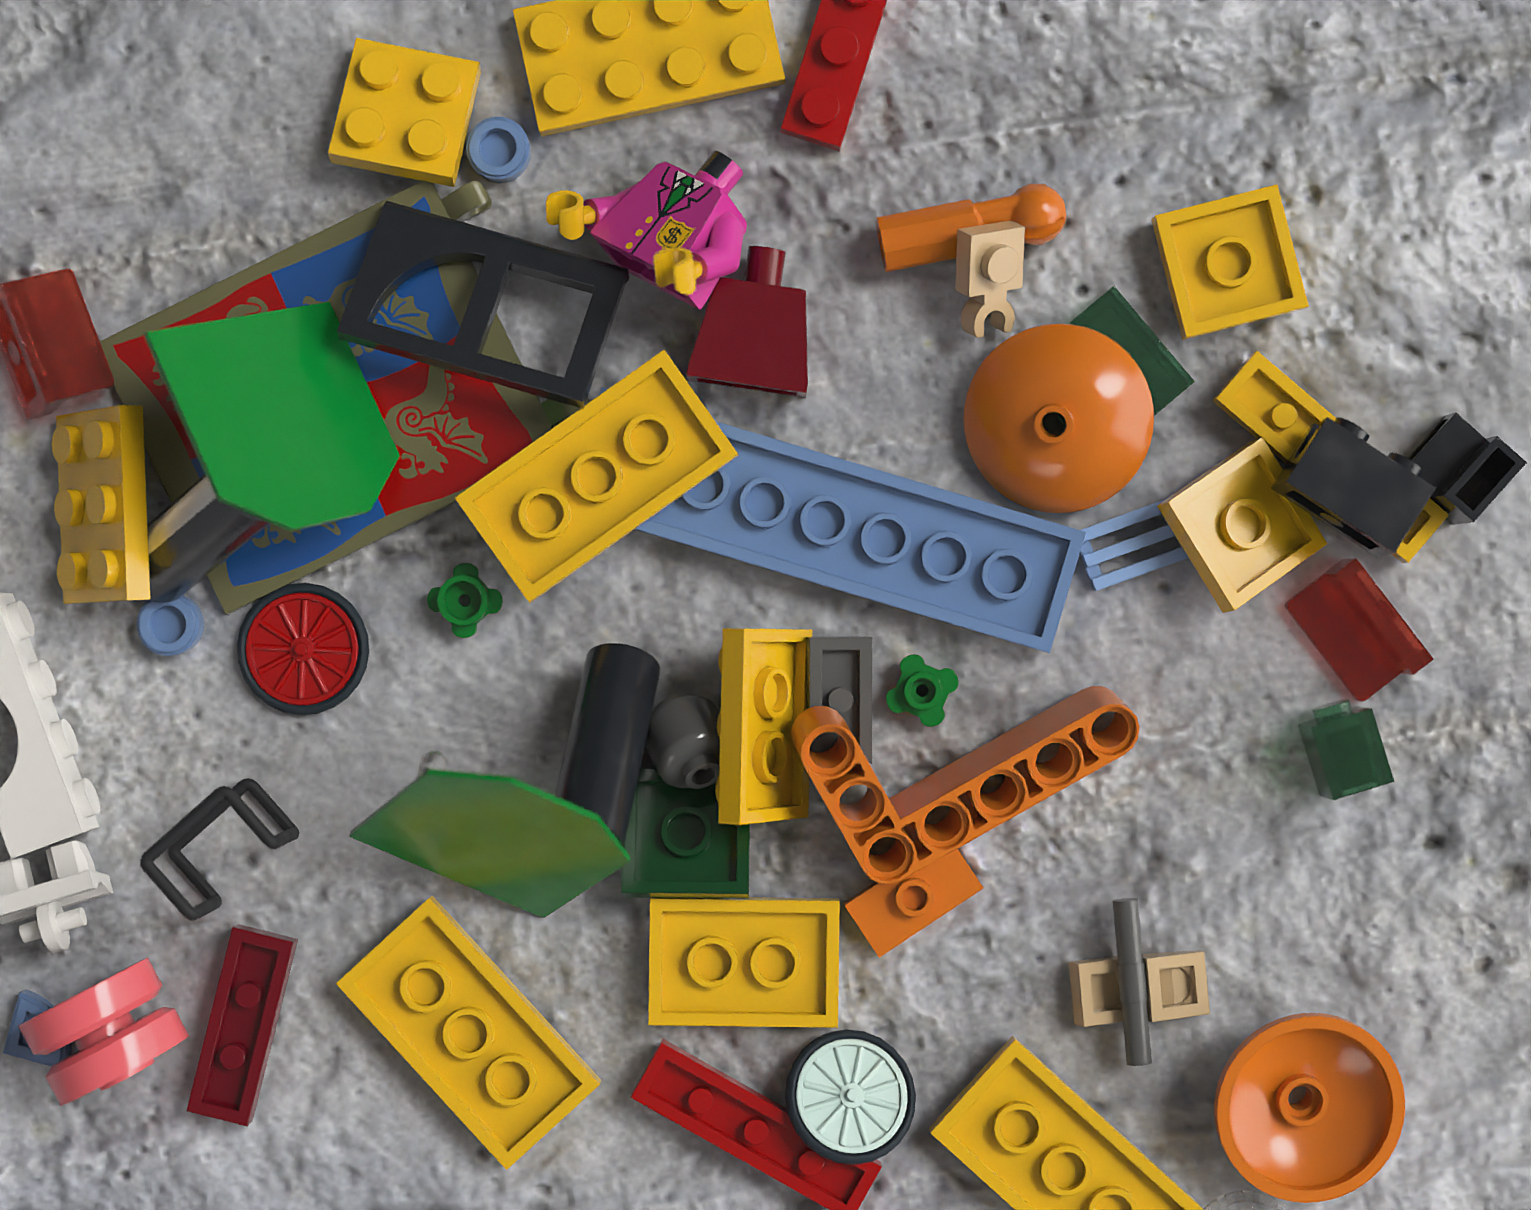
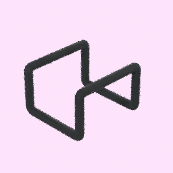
M243 779L233 788L221 786L215 789L141 856L140 866L178 911L190 921H195L218 909L222 904V899L183 855L181 850L230 806L269 849H277L299 837V830L254 779ZM249 791L282 828L283 832L273 835L240 797ZM168 849L170 859L205 897L206 901L193 907L155 865L154 861Z

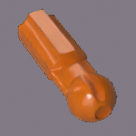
M1029 183L1017 189L1011 196L976 203L967 199L876 217L877 220L875 222L885 272L956 259L957 229L1014 221L1025 226L1024 244L1043 245L1053 240L1063 230L1067 215L1064 200L1056 190L1046 184Z

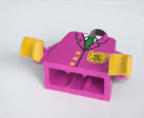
M713 151L695 175L668 162L659 163L640 182L613 196L584 200L580 194L569 190H560L549 194L546 198V222L553 226L559 224V233L569 240L581 237L585 226L587 229L592 230L590 232L616 266L629 269L630 274L701 310L719 278L732 274L739 268L743 236L746 232L747 222L728 194L743 176V171L732 159L719 151Z

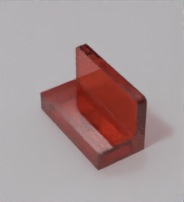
M66 268L0 284V350L27 420L49 415L66 400L104 391L114 384V377L76 277L71 269Z
M1357 558L1341 559L1285 603V609L1357 701H1366L1398 675H1414L1434 660Z

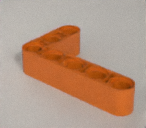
M1091 686L1080 690L888 798L844 718L836 710L828 706H814L805 709L796 717L792 725L791 739L802 764L863 871L870 879L878 883L892 884L905 879L1125 755L1135 745L1139 736L1140 726L1136 715L1112 690L1104 686ZM1108 711H1114V719L1110 726L1105 730L1092 732V725L1098 716ZM825 732H835L838 734V740L830 750L822 753L810 750L813 739L819 734ZM1051 743H1060L1055 757L1044 763H1036L1037 755L1044 746ZM1005 774V780L999 789L991 793H980L984 781L990 776ZM854 785L867 786L864 797L853 804H843L840 802L843 792ZM941 805L950 806V812L944 820L936 824L925 823V818L932 809ZM884 837L896 838L893 847L888 852L881 855L869 853L870 848L878 839Z

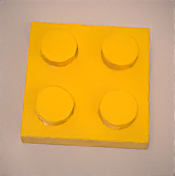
M356 38L328 150L330 162L455 187L480 80V62Z
M1278 184L1158 214L1151 219L1182 341L1309 307Z
M1263 437L1248 442L1157 505L1222 613L1235 611L1327 545L1326 540L1310 514L1271 489L1282 468Z

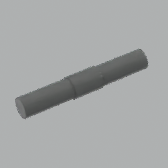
M1138 899L1112 900L1126 1063L1129 1066H1144L1152 1064Z

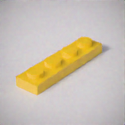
M1259 351L1253 352L1212 400L1256 439L1263 437L1271 452L1285 464L1312 424L1320 425L1326 417L1333 421L1336 419L1335 416ZM1429 498L1398 549L1392 555L1401 563H1409L1449 514Z

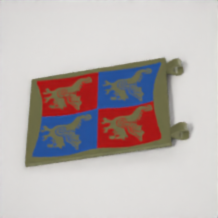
M421 181L94 344L123 405L143 406L144 448L171 503L199 480L205 472L145 340L144 334L148 331L329 301L340 323L385 202L391 201L454 220L464 221L489 210L492 206V200L486 188L480 182H469L441 199L434 183ZM452 261L418 272L402 283L387 298L375 316L373 323L453 346L478 278L473 262ZM496 312L482 354L522 365ZM348 342L400 457L368 513L292 532L271 523L208 574L207 577L225 614H230L283 586L291 584L456 503L455 497L581 408L550 399L541 403L539 397L533 394ZM587 397V400H586L585 405L590 402L589 399H588V397Z

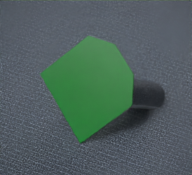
M330 301L148 331L144 334L145 340L205 472L199 480L147 524L151 601L167 603L179 599L271 523L292 532L365 514L372 509L400 455L348 341L341 340L338 337L337 329L340 323Z
M620 643L601 644L588 651L555 796L509 776L446 770L447 759L445 755L439 751H429L421 759L417 778L352 829L349 837L537 916L547 917L630 861V855L624 849L660 676L658 661L640 648Z

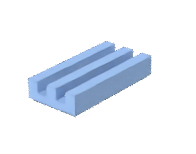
M1164 500L1081 529L1086 534L1080 555L1093 591L1101 590L1189 558L1181 546L1103 575L1101 573L1098 563L1175 536L1170 526L1166 525L1097 551H1093L1090 543L1091 539L1162 514L1157 505Z

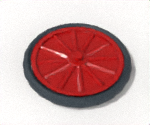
M311 583L288 584L260 598L246 614L240 627L237 641L238 664L247 685L268 706L281 712L295 715L318 714L339 705L360 684L367 669L369 657L368 633L357 610L338 592L323 585Z

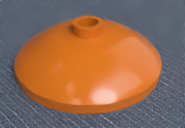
M1045 324L1023 330L998 345L984 359L977 369L966 395L963 418L964 432L975 465L983 477L999 493L1009 500L1032 510L1048 513H1070L1085 510L1105 502L1123 489L1141 467L1151 444L1154 429V405L1148 382L1142 370L1132 356L1113 339L1096 330L1075 324ZM1049 412L1060 413L1066 420L1065 431L1058 435L1047 432L1043 426L1045 414Z
M1323 1013L1289 1015L1276 1019L1253 1032L1236 1048L1228 1059L1219 1078L1214 1100V1120L1217 1135L1223 1151L1237 1171L1249 1183L1268 1195L1300 1203L1322 1202L1344 1196L1373 1178L1393 1153L1400 1138L1405 1117V1094L1402 1079L1395 1062L1384 1046L1359 1025L1344 1018ZM1304 1086L1306 1088L1304 1098L1297 1103H1289L1288 1097L1290 1092L1295 1087Z

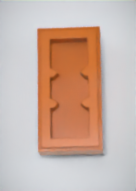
M956 849L903 880L892 884L874 882L844 902V906L880 958L982 890L983 886L960 851Z

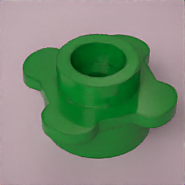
M460 563L454 567L452 578L448 579L441 587H434L429 591L427 604L433 612H440L451 623V630L454 635L460 638H469L477 632V624L484 617L501 610L503 597L499 590L486 586L479 578V571L475 565ZM463 594H467L471 598V603L466 607L462 606L459 602V598Z
M916 654L908 655L899 664L901 675L896 687L889 690L886 694L887 706L894 713L906 711L918 716L921 723L927 727L937 726L945 718L943 706L949 693L954 692L958 688V677L950 668L938 670L926 665L921 656ZM921 684L926 685L928 688V693L924 697H920L916 693V688Z

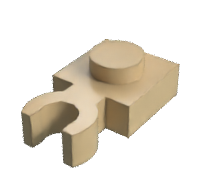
M1003 221L957 229L955 290L970 297L961 313V326L963 331L976 338L984 336V321L989 313H991V326L1004 333L1011 332L1015 315L1011 304L1006 301L1007 290L1022 288L1025 226L1014 221Z

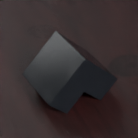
M1457 412L1445 415L1408 457V459L1416 463L1423 470L1420 478L1436 488L1430 499L1449 514L1446 520L1451 525L1475 522L1527 463L1498 436L1485 438Z

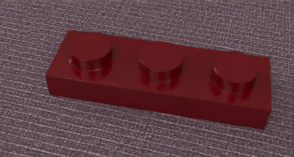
M236 924L232 927L186 1109L187 1112L247 1127L253 1122L298 943L297 938L241 924Z

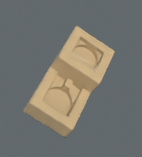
M1193 950L1143 954L1148 996V1021L1157 1022L1210 1014L1204 951ZM1117 956L1069 961L1074 1024L1088 1027L1123 1022L1122 1005L1119 997Z

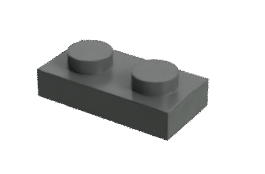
M806 637V709L814 706H828L836 710L844 718L869 764H872V637ZM835 732L819 734L813 739L810 750L820 753L830 750L837 742L838 734Z

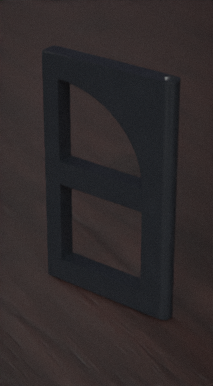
M386 201L381 209L380 217L338 326L337 334L339 339L584 409L625 285L630 278L629 269ZM452 261H476L483 263L453 346L373 323L375 316L387 298L402 283L418 272ZM511 271L592 294L564 377L482 354Z

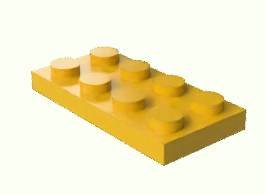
M553 0L513 9L541 137L785 84L783 66L768 0Z
M662 350L586 404L584 409L581 408L459 494L455 499L529 603H532L738 457L739 454L665 350Z
M433 895L336 983L506 1170L601 1083V1079Z
M1013 1035L929 1127L930 1133L1015 1210H1203L1197 1201Z

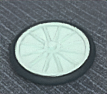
M846 1029L822 1035L801 1050L793 1062L786 1080L785 1101L793 1128L806 1146L821 1157L836 1163L856 1165L877 1160L887 1155L900 1144L910 1128L915 1113L916 1092L909 1068L895 1048L880 1037L865 1031Z

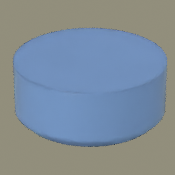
M490 117L479 122L469 134L466 145L467 156L474 170L482 178L494 183H505L518 178L526 170L531 158V146L526 133L515 121L505 117Z
M183 595L179 599L167 603L147 600L138 613L136 627L140 640L152 652L164 656L180 655L194 648L201 639L204 630V618L199 606L191 598Z

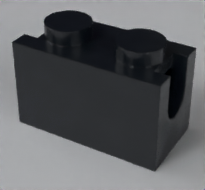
M1326 417L1320 425L1314 423L1309 427L1271 489L1376 558L1395 553L1436 488L1420 478L1423 470L1410 459L1394 452H1390L1387 456L1368 444L1367 441L1370 438L1368 433L1355 423L1341 417H1337L1334 421Z

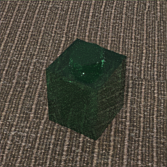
M1349 699L1338 700L1312 709L1315 719L1298 724L1319 796L1337 800L1395 782L1372 708L1351 707Z

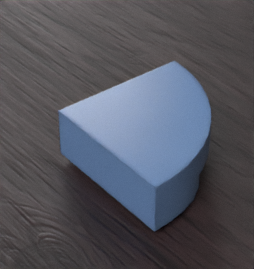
M27 989L19 992L3 1053L47 1066H53L70 1056L72 1051L71 1043L47 1055L33 1054L18 1027L20 1024L54 1007V1005L41 995Z

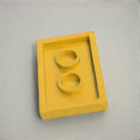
M116 405L56 416V429L52 437V452L55 460L58 462L59 492L54 502V513L56 521L60 525L61 556L57 562V579L60 587L63 589V604L150 600L143 406Z
M723 628L722 647L718 656V666L721 673V710L717 718V733L720 738L719 776L715 786L716 799L719 803L718 823L743 825L808 818L809 774L794 748L791 739V729L796 717L806 709V637L813 636V629Z
M650 898L648 1025L838 1028L839 898Z

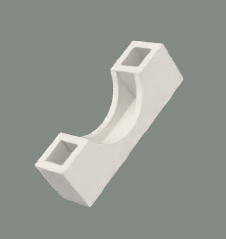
M0 593V700L11 713L18 735V753L14 768L9 778L0 788V831L9 856L13 859L98 828L99 824L95 815L100 813V803L96 790L90 780L87 778L81 779L73 755L78 754L76 736L69 722L66 719H59L51 698L57 692L53 674L44 660L38 661L29 638L35 634L31 615L22 601H15L13 593Z

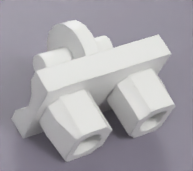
M70 841L46 850L52 881L34 885L28 859L17 858L0 862V923L8 925L31 917H37V920L19 926L20 936L24 943L42 938L44 944L52 953L68 949L70 945L69 930L86 925L87 918L82 907L66 912L62 908L113 893L109 875L95 870L94 862L86 844L79 841Z

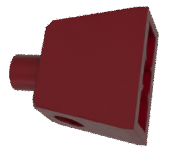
M749 246L744 280L719 278L712 291L688 364V381L806 398L808 387L806 290L781 286L785 251L764 246Z

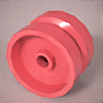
M148 957L18 1026L31 1052L35 1055L50 1054L74 1041L78 1051L51 1066L45 1076L60 1106L72 1102L98 1088L100 1091H103L153 1064L155 1062L153 1058L189 1037L175 1008L161 1007L136 1020L133 1019L130 1011L156 997L163 986Z

